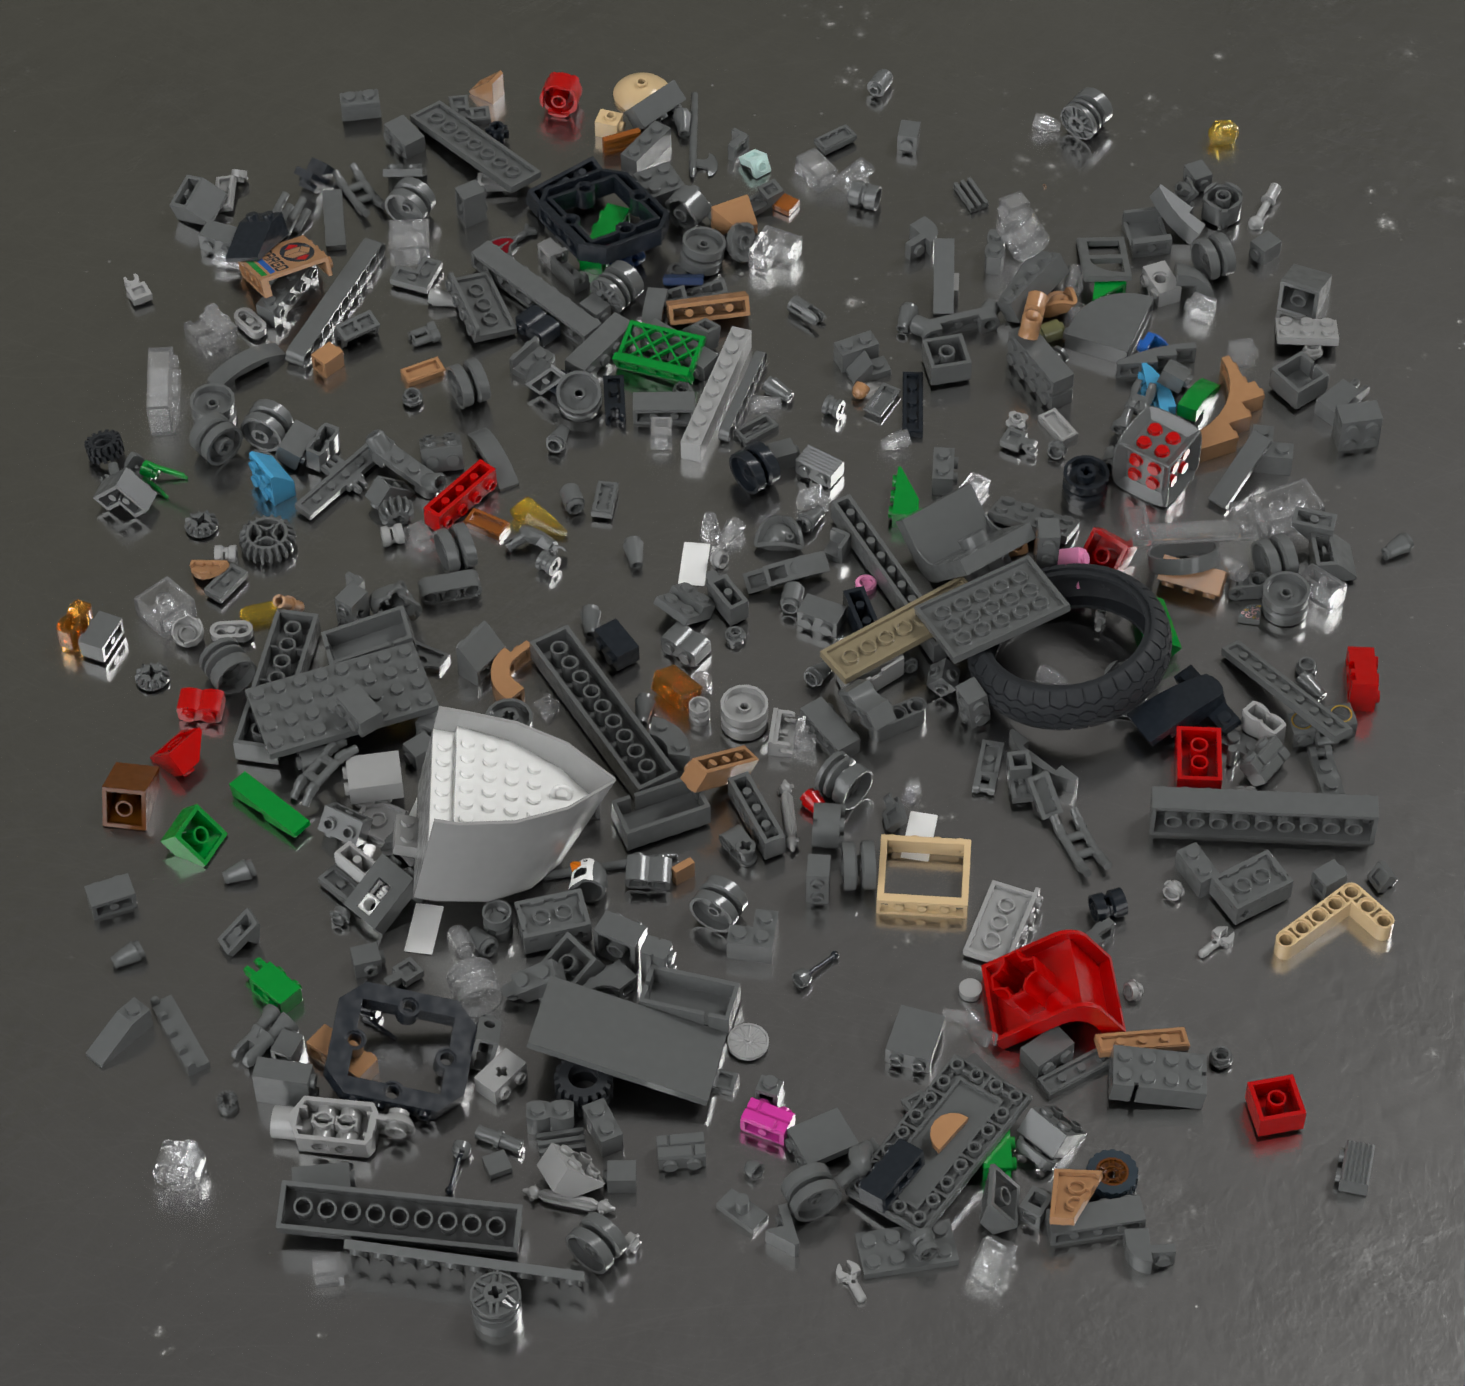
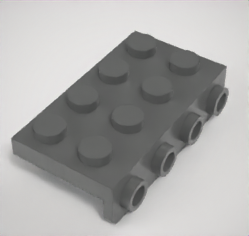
M489 271L456 278L453 272L448 273L447 280H445L446 290L451 293L454 306H457L460 319L464 320L467 333L472 336L474 342L516 334L517 327Z

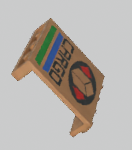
M304 235L278 243L259 261L238 262L242 277L264 298L273 296L269 284L270 280L317 265L328 276L333 275L331 257L327 256L324 251H321L317 245L313 244L312 240H309Z

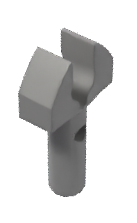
M1218 926L1213 929L1211 936L1214 939L1198 951L1199 957L1205 958L1219 946H1224L1227 950L1231 948L1234 942V932L1228 937L1220 938L1227 933L1228 926Z
M847 1260V1267L851 1271L850 1275L843 1272L841 1265L838 1264L836 1269L838 1283H848L859 1303L864 1302L867 1297L856 1279L857 1276L861 1275V1269L858 1264Z

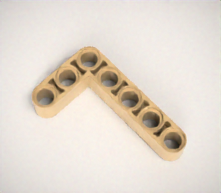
M1346 883L1282 929L1276 935L1274 955L1281 960L1291 959L1348 916L1375 939L1386 941L1392 935L1394 917L1358 884Z

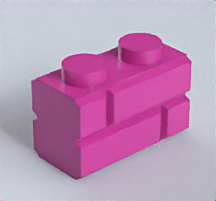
M751 1097L740 1119L741 1130L785 1146V1139H787V1128L795 1125V1113L787 1107L782 1106L779 1108L771 1105L768 1100L763 1098L758 1100Z

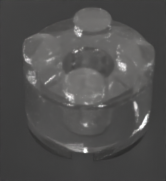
M166 1139L160 1148L153 1170V1177L161 1185H164V1182L170 1184V1189L181 1192L192 1191L196 1185H199L207 1161L206 1155L198 1148V1143L194 1140L188 1139L183 1142Z

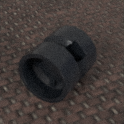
M1120 887L1107 890L1106 894L1099 892L1088 896L1089 910L1095 923L1102 922L1108 917L1111 918V916L1117 919L1128 915L1127 899Z

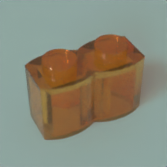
M79 599L75 600L69 606L67 615L63 616L57 623L56 630L61 647L75 650L79 647L78 640L80 635L85 633L90 620L94 618L90 603Z

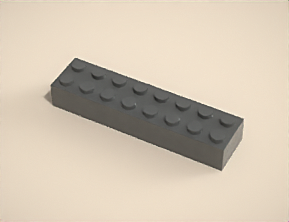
M276 609L251 687L309 670L321 632L319 614ZM247 700L233 741L235 758L279 765L281 757L272 760L269 758Z

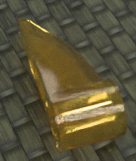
M528 496L524 497L510 509L512 517L518 523L522 524L525 522L543 532L554 535H568V531L554 517Z

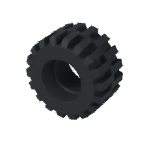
M562 1060L561 1065L556 1067V1073H554L555 1097L557 1100H570L574 1102V1115L577 1113L579 1117H583L582 1106L604 1098L609 1106V1100H612L614 1092L612 1075L566 1060ZM579 1081H590L594 1083L593 1086L588 1088H577L573 1086L575 1083Z

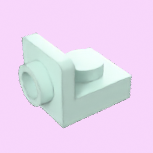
M753 149L739 157L740 164L751 168L753 177L756 179L771 172L767 154Z

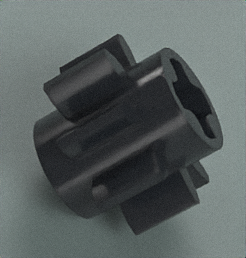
M493 121L490 123L489 128H485V132L501 144H504L505 138H509L508 125H504L500 121Z

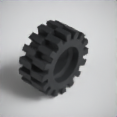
M105 429L104 432L100 430L98 434L93 433L91 434L92 437L88 436L84 442L88 459L94 464L96 462L97 464L102 462L108 464L107 461L114 462V459H119L120 455H123V451H125L121 435L118 431L115 432V430L110 432L108 429Z

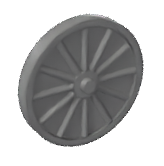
M743 1023L735 1026L730 1031L727 1037V1046L731 1054L736 1058L755 1060L763 1056L768 1050L769 1037L761 1026L753 1023Z

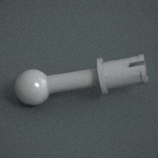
M1271 183L1266 194L1262 195L1261 207L1257 214L1248 220V227L1251 230L1262 229L1264 224L1263 217L1269 207L1275 206V200L1281 192L1279 184Z

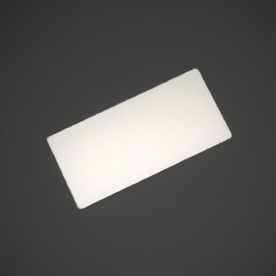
M684 542L678 584L686 582L695 586L705 585L710 544Z
M911 811L905 836L934 837L938 815ZM901 853V858L925 862L929 861L930 854Z
M416 903L404 949L405 952L432 955L443 906Z

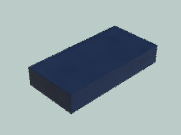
M664 274L663 276L664 286L702 285L704 283V274Z

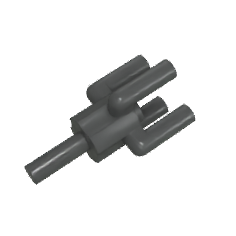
M285 191L282 192L272 210L273 212H282L289 231V234L284 239L289 238L292 231L296 233L301 232L311 214L310 209L304 208L297 221L307 201L302 196L298 199L295 207L293 204L287 203L282 211L290 196Z

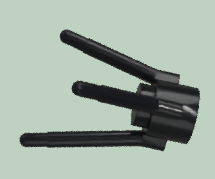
M361 1008L360 1016H363L362 1022L372 1025L394 1041L398 1039L390 1031L373 1021L374 1018L380 1016V1011ZM403 1008L407 1013L413 1012L412 1009Z

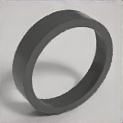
M1208 539L1172 540L1157 544L1147 551L1149 570L1160 575L1195 574L1210 570L1220 564L1219 544ZM1164 554L1173 557L1197 555V557L1185 559H1163Z

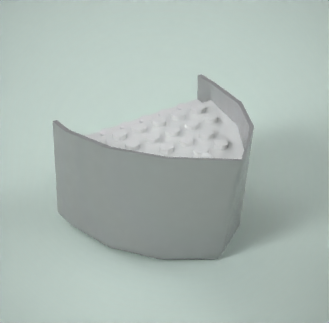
M438 706L418 783L417 815L414 817L396 814L392 854L415 858L413 898L432 901L489 902L530 890L563 861L616 779L570 743L514 720Z

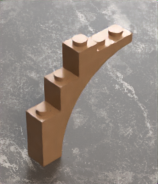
M1229 355L1221 358L1220 373L1227 387L1228 399L1220 414L1209 425L1200 430L1202 446L1199 463L1236 452L1237 442H1239L1238 433L1249 430L1250 421L1252 420L1251 412L1262 409L1263 400L1265 399L1263 389L1259 388L1255 381L1248 383L1246 377L1240 373L1237 363L1233 362Z

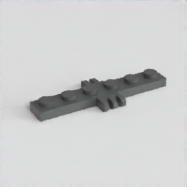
M388 437L389 441H391L393 444H396V442H394L392 439ZM367 443L346 461L334 454L331 459L326 461V465L320 466V470L327 477L296 502L295 509L311 520L345 490L349 492L353 490L360 494L363 491L362 488L366 489L368 483L364 480V474L376 464L371 458V450Z

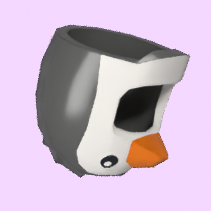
M593 858L571 862L572 876L569 890L581 888L585 903H594L601 900L608 887V876L602 863Z

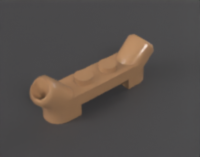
M1033 290L1028 293L1018 336L1021 338L1038 340L1048 296L1044 292Z

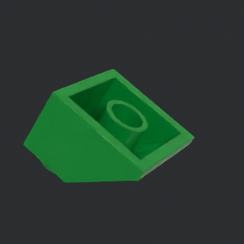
M198 804L181 810L160 842L175 856L205 867L228 833Z

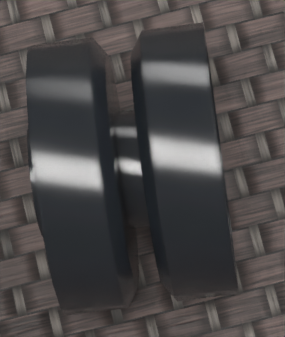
M758 440L751 442L744 449L738 450L729 458V466L735 480L742 489L751 495L757 494L765 486L773 484L781 477V470L775 455L763 442Z
M1081 455L1070 459L1064 466L1062 495L1070 505L1082 509H1090L1102 504L1107 498L1109 469L1107 464L1101 459L1090 455Z

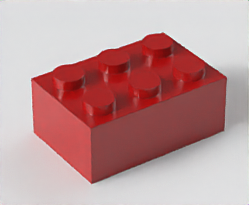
M1177 726L1175 736V787L1221 789V728Z

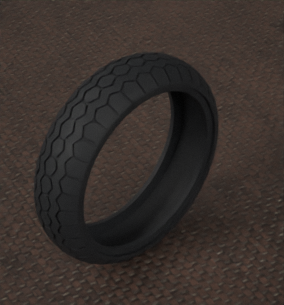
M1061 564L1051 566V568H1041V570L1070 604V609L1091 608L1108 611L1130 621L1142 632L1143 638L1130 658L1113 671L1101 677L1070 685L1033 683L1011 674L996 661L997 653L1004 642L967 658L971 677H975L986 692L988 703L1004 716L1034 728L1046 730H1072L1073 728V730L1088 728V726H1098L1123 716L1140 705L1156 689L1169 665L1172 651V631L1166 611L1159 599L1147 586L1122 571L1101 565ZM1078 581H1079L1080 589H1077V587H1076Z

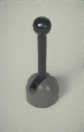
M832 951L828 958L810 970L806 968L796 970L792 973L794 983L803 989L812 981L811 974L831 960H837L839 953Z
M455 1140L453 1142L452 1154L456 1161L449 1186L445 1188L447 1195L454 1194L453 1186L460 1161L470 1155L472 1145L467 1141Z

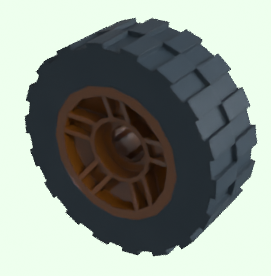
M1110 1149L1102 1150L1100 1153L1097 1152L1093 1158L1089 1159L1086 1170L1103 1171V1178L1092 1195L1096 1200L1104 1198L1115 1199L1124 1195L1133 1196V1192L1137 1188L1139 1170L1136 1167L1135 1160H1132L1130 1155L1120 1150Z

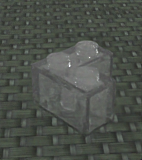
M765 225L749 249V268L767 273L775 261L794 266L802 254V236Z

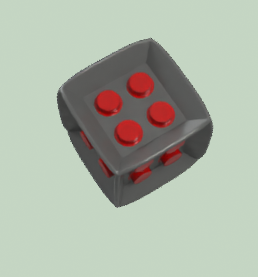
M1147 406L1126 427L1115 446L1112 464L1114 483L1124 491L1150 504L1167 507L1179 496L1195 474L1201 454V431L1190 422L1166 410Z

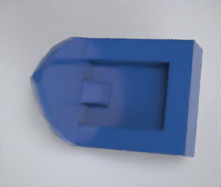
M1148 332L1143 340L1140 339L1136 350L1142 352L1169 344L1161 336Z

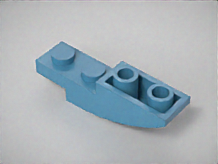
M1142 363L1141 371L1138 372V379L1143 380L1141 395H1146L1150 382L1157 385L1156 394L1151 406L1161 408L1175 415L1176 404L1170 389L1157 382L1160 375L1150 365Z

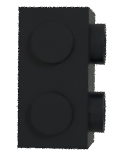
M617 619L594 629V646L598 651L601 650L608 664H612L617 671L640 660L639 645Z

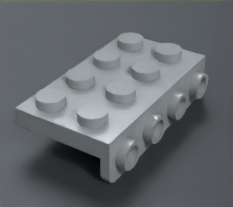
M992 880L964 946L963 955L984 962H990L1019 949L1021 944L1025 945L1029 931H1027L1028 926H1033L1036 914H1034L1035 909H1040L1043 901V896H1040L1041 888L1036 887L1034 892Z

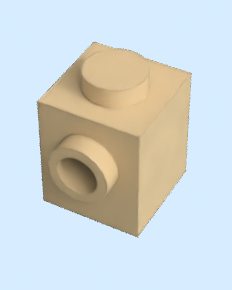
M600 109L595 120V136L605 137L624 132L626 123L623 122V113Z

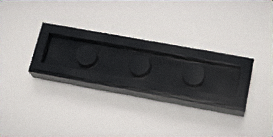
M903 372L902 437L923 438V372Z

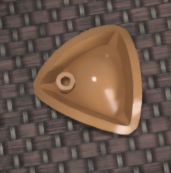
M1066 287L1065 291H1053L1047 295L1048 300L1044 317L1051 318L1067 313L1076 306L1077 296L1073 287Z

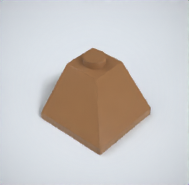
M748 195L711 207V228L716 229L722 235L728 233L732 225L741 222L752 224L755 227L753 228L755 234H758V224Z

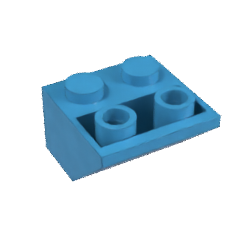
M255 451L249 453L250 462L248 464L252 471L251 481L256 488H260L266 500H270L276 506L296 496L293 479L273 456Z

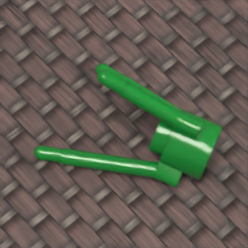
M149 460L143 462L139 474L144 476L142 481L148 483L166 499L169 496L152 479L156 480L161 472L185 480L188 479L185 473L157 465Z

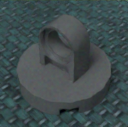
M748 222L732 225L728 233L723 235L726 240L725 251H728L732 259L737 262L751 261L750 259L756 256L759 250V235L755 234L753 230L755 227Z

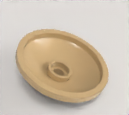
M651 73L630 74L622 78L615 85L613 91L614 102L625 112L668 83L663 78Z

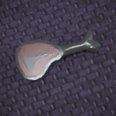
M526 223L524 224V230L513 237H498L490 242L498 245L501 250L511 255V251L516 248L520 241L530 235H537L538 229Z

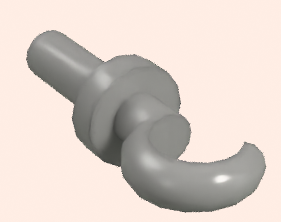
M1099 609L1095 611V630L1097 632L1101 630V626L1106 620L1104 615L1099 612L1107 613V611Z

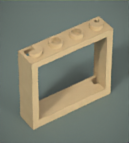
M881 834L876 913L967 919L971 840ZM887 852L964 856L961 898L884 893Z

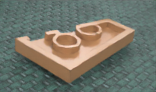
M1054 1169L1050 1224L1075 1225L1101 1182L1103 1171Z

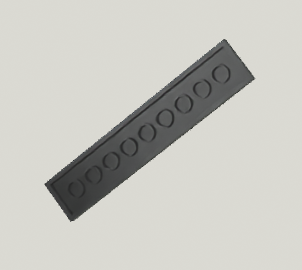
M350 1239L344 1240L343 1249L350 1250L349 1255L368 1258V1253L374 1254L373 1258L392 1261L393 1256L397 1257V1261L402 1263L415 1264L416 1260H421V1265L438 1268L439 1263H444L445 1268L463 1271V1266L469 1267V1271L487 1274L488 1269L493 1270V1272H503L509 1275L517 1273V1278L534 1281L535 1276L541 1277L540 1281L558 1284V1280L561 1279L565 1280V1284L582 1287V1283H589L590 1273L585 1271Z

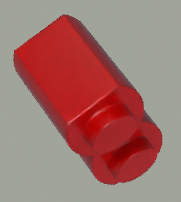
M192 687L182 688L176 708L178 719L185 722L199 720L206 723L221 722L226 703L224 691L219 689L201 690Z

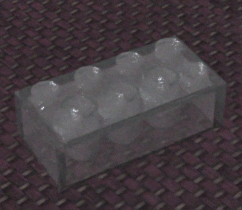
M173 347L148 348L146 409L151 437L176 435V427H180V416L177 414L180 411V399H177V397L181 396V388L177 382L181 381V370L176 368L179 367L178 355H174Z

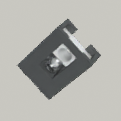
M383 853L343 903L381 934L387 931L411 899L419 904L424 900L413 898L414 871L408 867L404 870L400 867L402 862L393 855L389 858ZM376 903L374 909L370 911L372 904Z

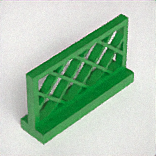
M630 320L618 352L614 353L612 359L618 369L676 382L684 381L692 385L694 381L693 373L705 345L706 337ZM634 327L641 328L644 333L634 338L631 335ZM655 332L662 334L663 337L653 342L649 338V335ZM674 336L680 337V342L670 346L668 339ZM647 337L650 344L639 349L636 342ZM693 340L699 341L698 346L689 351L686 344ZM665 341L669 348L658 353L655 346ZM632 344L635 345L637 349L631 354L624 353L626 347ZM684 345L687 352L676 357L674 350ZM653 348L654 356L650 358L643 357V352ZM671 352L675 359L663 362L661 357ZM690 356L692 359L690 367L681 366L679 362Z

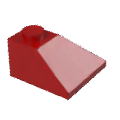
M198 727L180 731L155 752L150 759L174 777L188 776L195 770L194 766L200 760L202 730Z

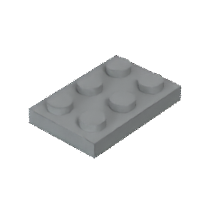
M1288 316L1275 318L1277 344L1339 346L1336 320L1331 318L1312 319L1310 317L1300 319Z

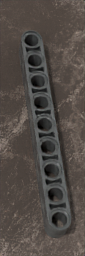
M367 237L363 239L289 345L285 355L287 362L302 367L309 365L312 361L311 354L321 348L335 325L339 322L383 258L386 250L385 243Z

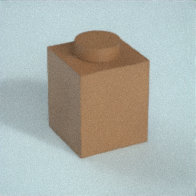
M327 342L311 354L313 369L326 379L345 366L342 349L331 342Z

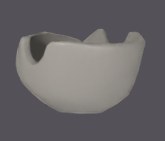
M191 615L179 618L172 626L171 634L173 640L179 646L185 648L197 646L204 636V626L200 618H195Z

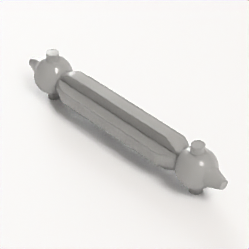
M784 779L777 793L782 794L780 802L786 847L793 853L801 840L799 837L796 838V817L794 800L791 795L794 785L789 784Z
M538 1184L522 1190L523 1193L528 1195L530 1201L540 1198L548 1203L587 1211L597 1210L602 1215L613 1212L616 1209L610 1205L608 1199L598 1202L594 1198L581 1195L571 1199L552 1192L551 1189L541 1190Z

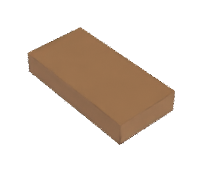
M437 356L400 369V373L408 388L446 375V369Z

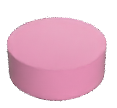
M864 574L856 579L855 588L864 586L867 595H871L876 591L877 581L873 576Z

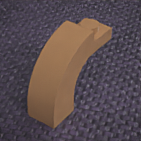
M527 640L521 645L514 647L511 652L504 647L495 657L491 666V683L496 701L514 698L525 702L524 687L517 683L512 676L517 670L532 660L530 656V643Z

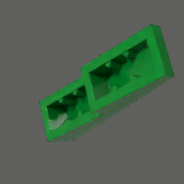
M246 771L229 784L233 797L262 813L265 821L296 838L311 825L307 818Z

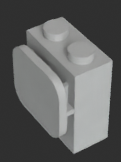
M398 750L351 756L346 760V766H342L343 779H348V782L344 783L345 796L350 795L351 804H354L357 808L361 809L363 806H367V808L382 807L384 803H391L392 799L404 798Z

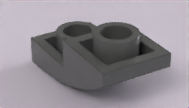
M648 287L641 322L649 324L654 318L663 322L668 289Z

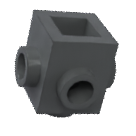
M947 658L930 665L926 686L940 697L953 693L956 690L955 686L958 685L961 670Z

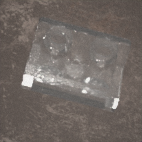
M989 1236L984 1237L967 1278L989 1292H993L998 1287L1002 1288L1009 1277L1007 1271L1017 1258L1015 1252L1018 1246L1012 1244L1007 1248Z

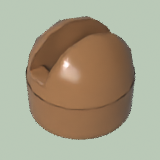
M859 381L852 388L853 396L859 400L864 399L870 391V388L865 383Z

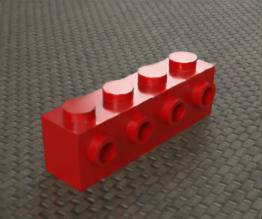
M478 460L423 507L425 524L433 530L449 529L455 521L464 516L469 509L478 504L484 496L496 488V469L483 460Z

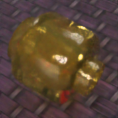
M1216 120L1209 128L1208 135L1215 145H1232L1238 139L1239 128L1232 120Z

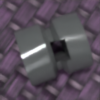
M853 180L848 193V204L858 207L863 204L865 209L876 211L882 195V186L874 184L867 186L863 181Z
M503 900L487 902L482 909L484 931L495 937L498 942H503L513 933L511 907Z

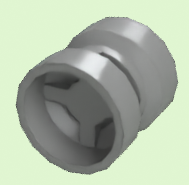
M396 523L392 527H380L384 547H389L393 543H405L401 523Z
M215 545L214 560H227L229 564L232 562L237 565V545H229V547Z
M696 696L689 701V721L692 725L702 727L709 723L710 702L707 698Z

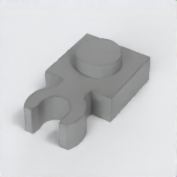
M136 273L133 274V281H129L124 277L126 293L134 306L153 299L152 293L145 281L140 282L139 276Z

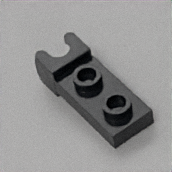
M624 375L603 376L605 424L610 425L613 418H619L621 424L625 425Z

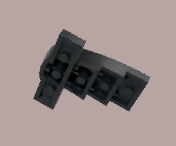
M1189 665L1174 676L1177 685L1159 693L1126 714L1128 719L1152 747L1168 735L1171 738L1175 737L1177 726L1195 727L1206 717L1216 728H1221V733L1224 736L1242 724L1240 718L1227 705L1221 683L1208 674L1200 675L1192 665Z

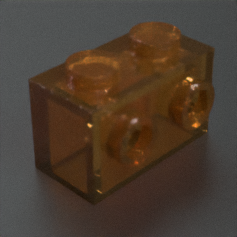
M671 665L655 671L651 689L681 712L689 709V701L693 697L701 696L703 687L676 665Z

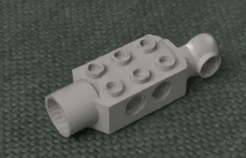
M303 1096L295 1107L274 1106L271 1115L270 1134L271 1138L295 1140L299 1151L369 1158L375 1152L379 1134H385L394 1139H401L415 1134V1126L409 1118V1112L402 1108H391L387 1114L378 1113L373 1102Z

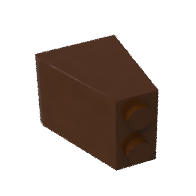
M115 763L102 786L103 826L147 831L160 786L158 766Z

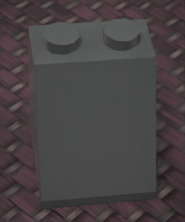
M1293 264L1280 282L1277 310L1300 317L1316 319L1330 290L1332 274Z

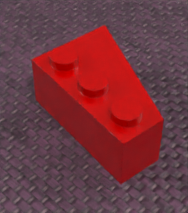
M1348 646L1345 659L1347 703L1350 702L1353 711L1374 712L1375 704L1380 702V690H1378L1379 673H1377L1378 656H1375L1374 647Z

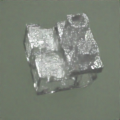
M215 303L204 308L205 313L199 315L200 320L194 323L191 320L184 323L185 338L207 359L233 345L237 339V334L235 333L238 331L237 326L230 320L229 316L219 310Z

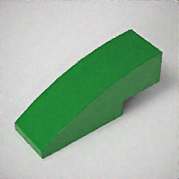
M1204 378L1196 381L1179 401L1177 415L1196 422L1200 414L1205 413L1221 385Z

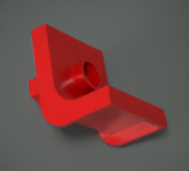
M1061 930L981 965L994 1042L1003 1050L1061 1024L1074 1021L1090 1023L1102 1033L1126 1032L1112 958L1082 931Z

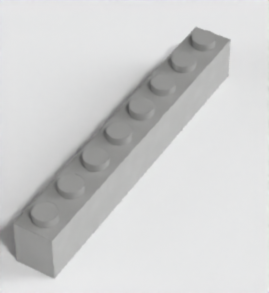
M735 326L731 327L681 439L682 459L701 463L752 348V330Z

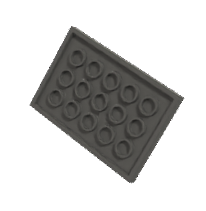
M1029 555L914 607L915 614L954 664L1071 611L1070 604Z

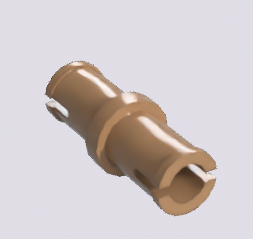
M278 594L273 598V605L277 608L301 612L304 610V603L296 600L293 596Z

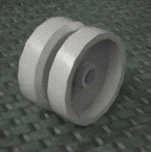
M737 685L729 688L723 694L720 700L721 728L726 735L739 741H751L765 733L768 727V698L762 690L751 685Z

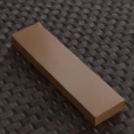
M1185 1027L1095 1034L1094 1036L1099 1058L1110 1057L1113 1045L1169 1051H1186L1190 1048Z

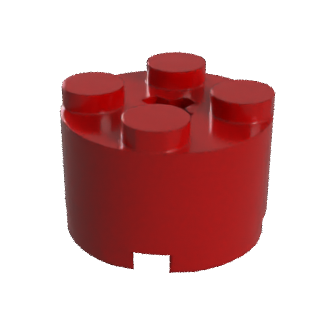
M552 72L546 79L540 94L542 108L545 107L548 110V114L558 118H565L569 114L574 113L582 95V86L579 78L568 73Z

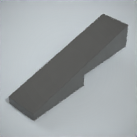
M934 238L933 317L954 314L955 238Z
M721 278L687 290L684 285L669 289L667 301L729 293L725 279Z

